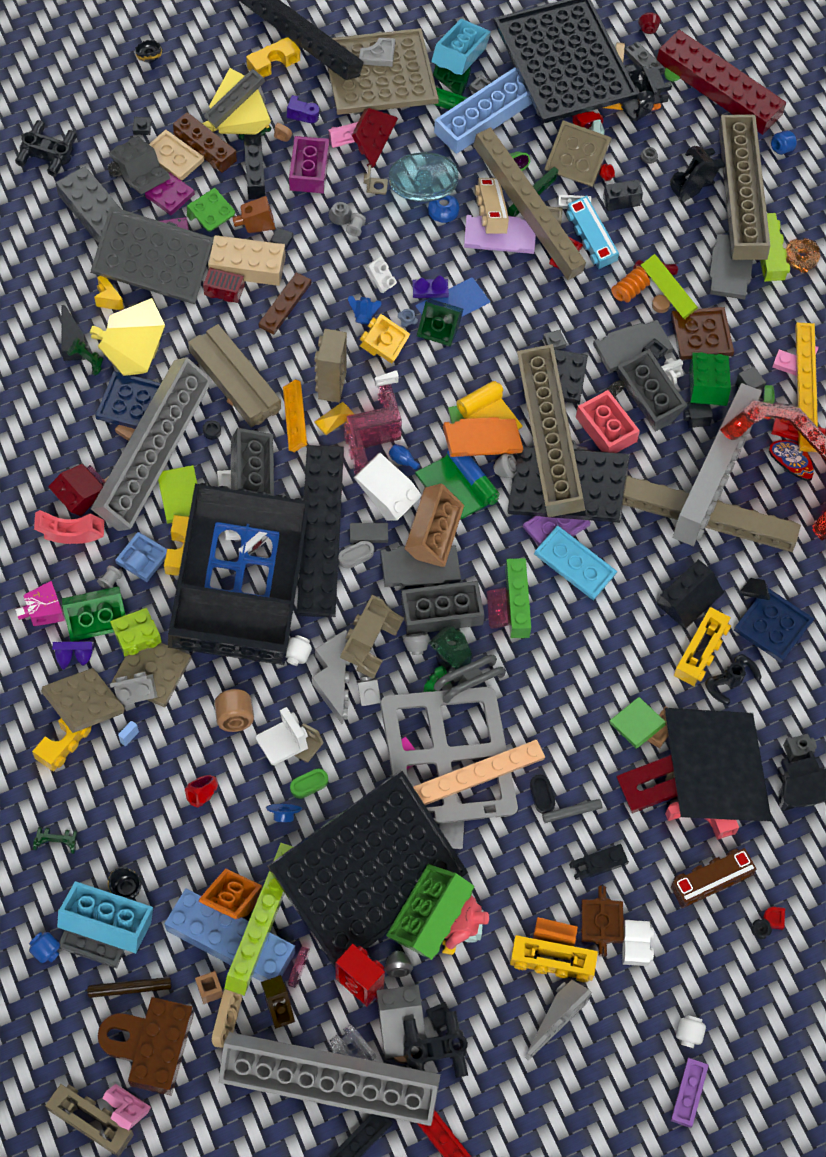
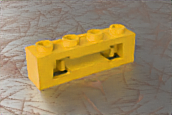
M712 607L709 608L676 667L675 677L692 686H695L697 681H702L706 674V671H704L705 666L711 665L715 657L712 655L714 650L718 651L723 641L720 640L722 635L726 636L731 628V625H729L731 617ZM706 633L712 636L701 656L698 664L699 667H696L698 659L693 656Z
M515 935L510 965L518 970H526L528 968L535 970L538 974H547L548 972L555 974L559 978L573 977L579 982H588L594 978L598 951ZM535 951H537V954L551 956L566 960L574 958L572 966H570L571 963L537 957V959H534Z

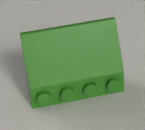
M428 864L386 936L432 960L439 952L444 938L449 935L452 924L460 916L461 909L471 897L475 886L454 872Z

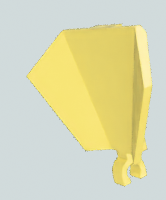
M229 68L209 105L210 109L244 75ZM257 89L217 128L208 121L202 124L212 132L219 129L220 134H258L270 124L271 120L259 89Z
M151 298L110 315L106 331L92 326L90 334H92L91 338L102 340L98 348L123 376L144 374L148 372L151 362L155 358L165 324Z

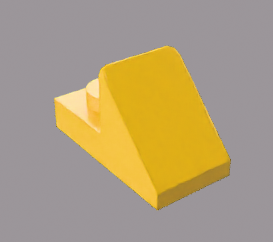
M98 276L99 285H97L100 293L94 297L96 306L123 310L124 306L121 296L106 277Z

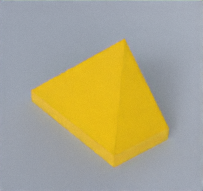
M341 402L314 421V423L327 435L355 416V414L344 402Z

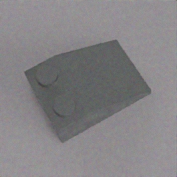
M419 985L376 991L385 1060L404 1056L403 1050L406 1036L403 1021L415 1019L418 1037L421 1040L426 1039ZM414 1046L411 1049V1054L413 1056L419 1055V1049Z

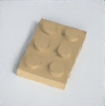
M167 130L163 131L149 144L155 149L160 166L181 181L204 162V156Z

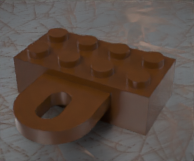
M151 997L146 1018L117 1013L107 1017L102 1022L98 1030V1042L102 1050L111 1057L133 1062L128 1078L131 1087L172 1096L194 1016L193 1006ZM111 1029H118L128 1032L130 1037L127 1041L120 1042L109 1039L107 1035Z

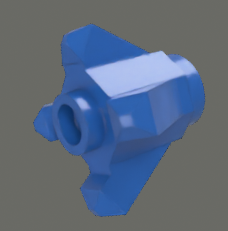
M354 296L348 297V302L355 314V322L359 324H369L373 315L382 306L381 301L371 302V298L360 297V300H355Z

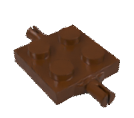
M598 886V898L593 900L582 899L581 942L599 944L598 956L601 957L602 955L603 957L607 956V944L624 942L623 901H613L606 898V886H603V888Z

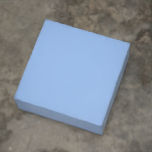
M130 721L118 734L120 743L125 747L139 733L136 723Z

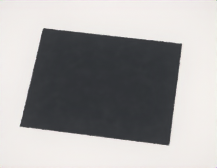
M665 708L680 816L685 818L772 822L753 713Z

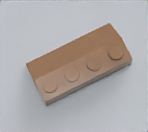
M442 483L424 488L405 550L416 560L445 567L464 505Z

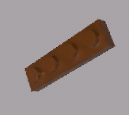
M296 272L259 322V328L275 335L311 285V279Z

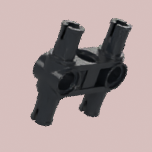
M37 120L32 130L22 135L20 152L15 159V163L18 166L24 167L29 156L50 161L51 164L47 169V173L55 177L61 166L70 162L73 151L72 145L77 138V133L73 130H68L63 141L41 134L45 129V123Z
M456 1011L444 1013L447 1028L446 1035L422 1040L418 1037L416 1020L403 1021L406 1036L403 1054L407 1060V1065L411 1069L425 1071V1062L450 1057L453 1060L456 1078L468 1076L465 1060L468 1042L462 1030L459 1029ZM455 1038L460 1041L458 1050H454L452 1047V1041ZM414 1046L419 1049V1056L415 1059L411 1056V1049Z

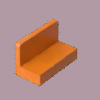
M537 917L533 939L574 946L578 927Z

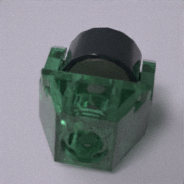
M453 626L444 628L428 642L437 651L436 660L438 665H443L447 671H454L471 663L472 653L466 637Z

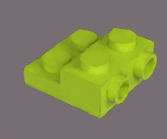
M147 608L110 621L124 657L135 655L146 648H154L161 643L160 634Z

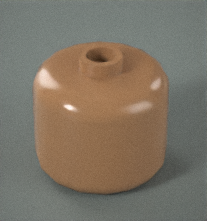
M230 689L220 693L215 698V715L219 728L228 732H238L251 726L254 721L252 699L247 692L240 689Z

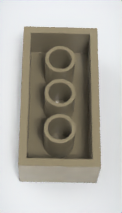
M324 329L323 336H319V351L315 353V392H318V399L340 403L347 373V332Z

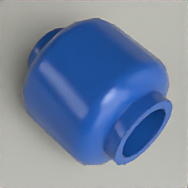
M789 130L776 133L771 140L772 149L780 155L793 151L797 145L796 136Z
M49 932L38 933L29 943V952L40 963H45L46 961L51 963L60 954L58 952L60 943Z

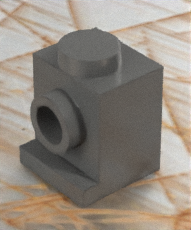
M804 734L793 738H786L783 747L789 762L792 763L807 759L808 751H813L814 754L817 745L814 738H810L809 734Z

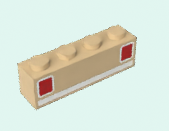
M478 178V185H475L474 193L477 196L479 216H482L481 224L485 227L486 234H507L509 217L500 183L496 178Z

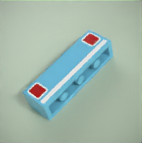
M585 196L569 203L566 212L567 218L575 225L574 230L578 236H581L585 250L590 252L592 263L596 264L598 269H601L618 261L619 252L588 197Z

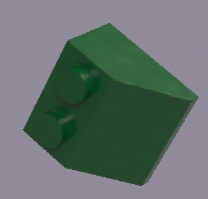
M428 299L424 305L417 336L451 347L464 309Z

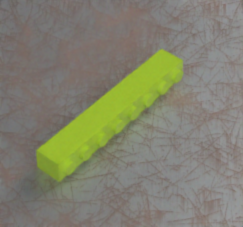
M280 843L274 861L293 848V846ZM270 871L226 978L224 989L243 996L246 994L285 895Z

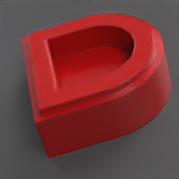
M770 907L765 911L763 919L770 922L772 929H784L785 908Z

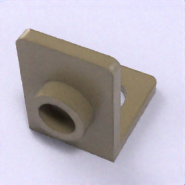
M369 165L368 173L364 174V184H367L366 193L386 195L388 180L371 178V165ZM381 183L384 187L377 190L374 188V184Z
M303 723L301 726L304 727L308 735L306 738L308 749L294 756L308 763L324 742L318 730Z

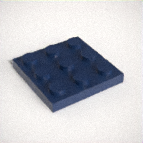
M114 371L96 412V419L136 429L161 383L132 375L123 376L120 372Z
M768 588L770 600L757 598L733 631L782 663L811 626L814 618Z

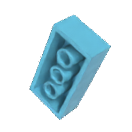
M460 19L436 44L431 62L439 67L449 69L455 74L462 75L486 49L491 31Z
M75 881L58 911L57 927L136 953L151 925L153 907Z

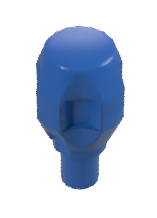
M397 444L392 446L389 456L394 462L410 466L415 470L420 467V464L414 460L407 448Z

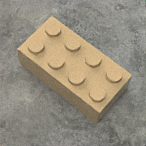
M215 235L208 266L209 268L242 275L246 282L280 286L286 257L285 244Z

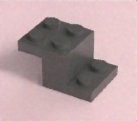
M139 136L133 137L128 142L118 145L109 151L110 157L119 164L124 181L140 194L170 179L169 173L160 166L155 149Z

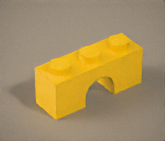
M288 37L281 39L246 56L247 68L249 71L254 69L265 78L272 74L271 62L280 61L285 67L300 61V49Z
M177 515L173 517L171 527L172 541H179L183 543V546L175 550L167 549L164 563L165 574L179 576L189 517Z
M60 718L58 722L60 728L66 732L65 737L60 741H52L45 736L32 751L34 758L54 772L57 767L60 768L64 764L70 752L73 753L77 749L79 741L83 737L88 736L92 726L72 733L62 718Z

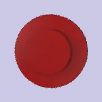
M603 164L601 166L600 176L605 181H610L615 176V170L611 164Z

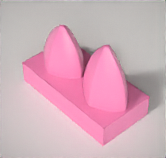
M358 122L329 129L332 148L355 142L352 133Z

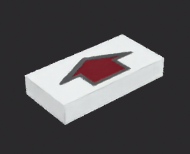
M258 532L246 543L244 553L248 551V554L251 555L269 539L265 536L267 533ZM243 546L239 548V553L243 552Z

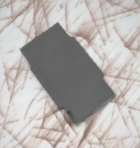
M717 234L710 269V278L712 279L710 294L745 300L747 284H750L753 260H732L730 235Z
M658 320L647 324L639 323L608 333L603 340L599 341V339H596L593 342V346L608 372L618 370V365L641 354L643 348L654 338L668 349L666 354L671 353L674 349Z
M456 545L451 546L445 567L416 560L405 550V546H398L397 549H392V551H386V549L380 551L384 587L460 583L461 581Z

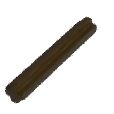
M170 977L89 985L87 994L89 998L169 990L172 987Z

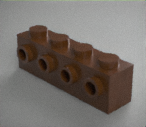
M187 112L173 123L174 136L204 156V159L214 169H218L223 173L237 162L236 150Z

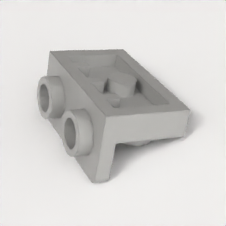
M137 673L134 674L133 679H127V676L115 678L116 682L110 683V687H114L116 698L122 705L158 697L153 674Z

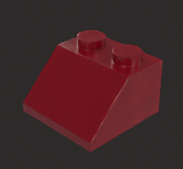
M80 464L60 473L48 487L71 513L82 516L95 502L103 485L84 464Z

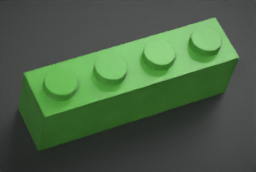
M526 558L507 559L505 574L510 638H530L531 617Z

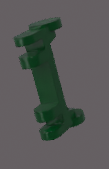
M78 337L75 338L67 354L71 356L74 353H79L91 363L92 374L96 376L101 371L100 366L103 358L101 356L98 357L99 354L96 352L93 354L89 353L84 349L85 343L83 341L80 342Z
M38 827L36 838H34L33 850H37L38 846L40 847L41 844L47 841L61 842L71 849V854H75L77 831H73V836H70V830H65L64 835L50 834V828H45L44 833H42V827Z

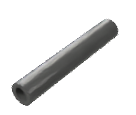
M596 799L543 813L542 818L544 823H549L602 809L603 806L601 799Z

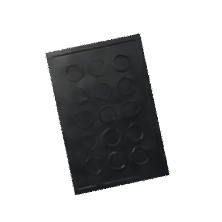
M523 447L522 453H517L516 474L512 481L508 514L548 517L535 448ZM574 450L585 511L551 518L620 523L629 454Z

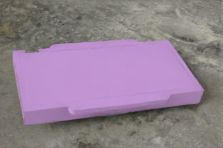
M467 215L464 248L534 254L536 235L526 220L508 216L507 234H486L485 227L481 224L482 216L471 217V215Z

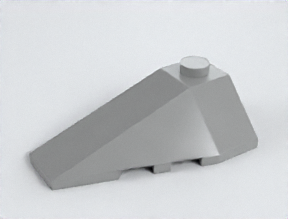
M573 980L568 984L564 982L557 988V994L525 1058L528 1061L588 1003L592 993L588 988Z

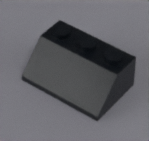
M698 559L660 594L657 605L686 630L724 594V591L714 572Z

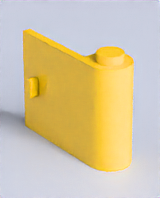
M492 381L457 400V408L465 419L491 417L515 419L518 430L523 427L502 400L503 387L499 382Z

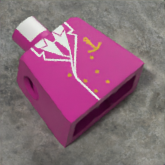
M52 581L24 594L26 606L15 609L19 620L30 617L33 626L65 621Z

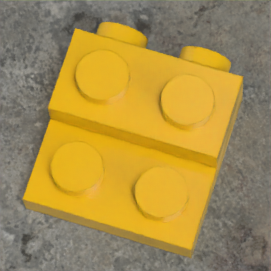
M380 314L377 318L373 317L369 322V331H364L359 339L362 341L360 347L373 356L376 354L380 355L392 364L410 336V333Z

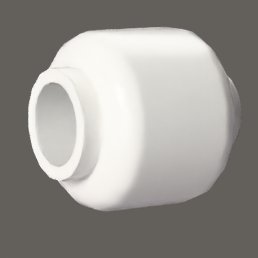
M299 635L290 638L286 653L287 662L295 666L298 663H306L312 651V647L309 644L310 641Z
M686 1015L685 1018L679 1020L676 1037L682 1040L681 1045L694 1048V1044H702L706 1025L702 1023L703 1019Z

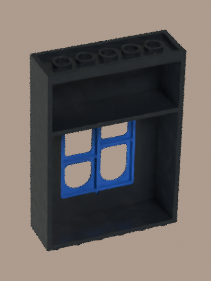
M195 483L168 633V648L285 665L309 501L302 498L291 499L284 495L272 496L265 492L253 493L246 489L234 490L227 486L215 487L208 483ZM226 530L235 531L241 537L243 552L239 553L237 562L215 558L218 537ZM258 532L267 533L265 536L272 542L273 548L270 558L250 556L248 551L244 553L246 543ZM246 564L263 565L269 568L264 595L242 592ZM213 568L230 569L236 572L233 590L217 589L210 586Z

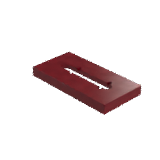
M672 755L616 776L632 814L677 797L675 778L642 791L637 789V786L674 772Z

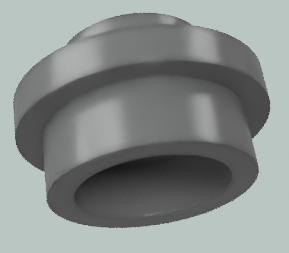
M647 147L641 152V159L645 163L652 164L657 161L658 153L654 148Z

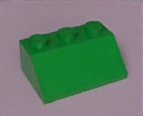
M119 586L62 598V606L71 642L114 633L110 621L125 616Z

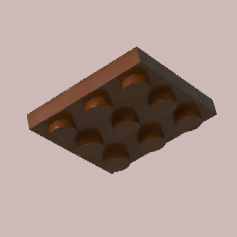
M725 307L697 309L685 319H683L678 311H672L671 318L681 360L691 359L692 352L733 356L734 348Z

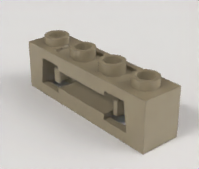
M60 1084L45 1105L47 1110L117 1157H120L134 1136L132 1130L118 1126L115 1121L110 1119L113 1114L106 1108L98 1109L95 1107L96 1102L86 1096L83 1099L77 1095L79 1091L68 1084L65 1087ZM69 1101H74L82 1111L108 1127L103 1134L112 1141L110 1142L102 1137L99 1130L73 1114L76 1107L75 1104ZM63 1108L66 1109V1110L70 1113V1115H69L68 1113H66L65 1111H63L62 1109H63ZM109 1126L113 1127L117 1131L114 1132L111 1128H109Z

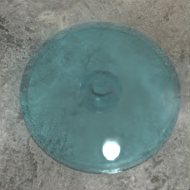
M420 152L406 155L397 160L389 171V183L392 190L407 200L417 202H430L442 199L455 190L459 181L458 169L454 162L436 153Z

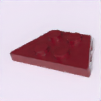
M371 108L363 111L352 133V137L355 143H357L361 155L365 154L369 162L367 166L371 165V168H373L398 118Z

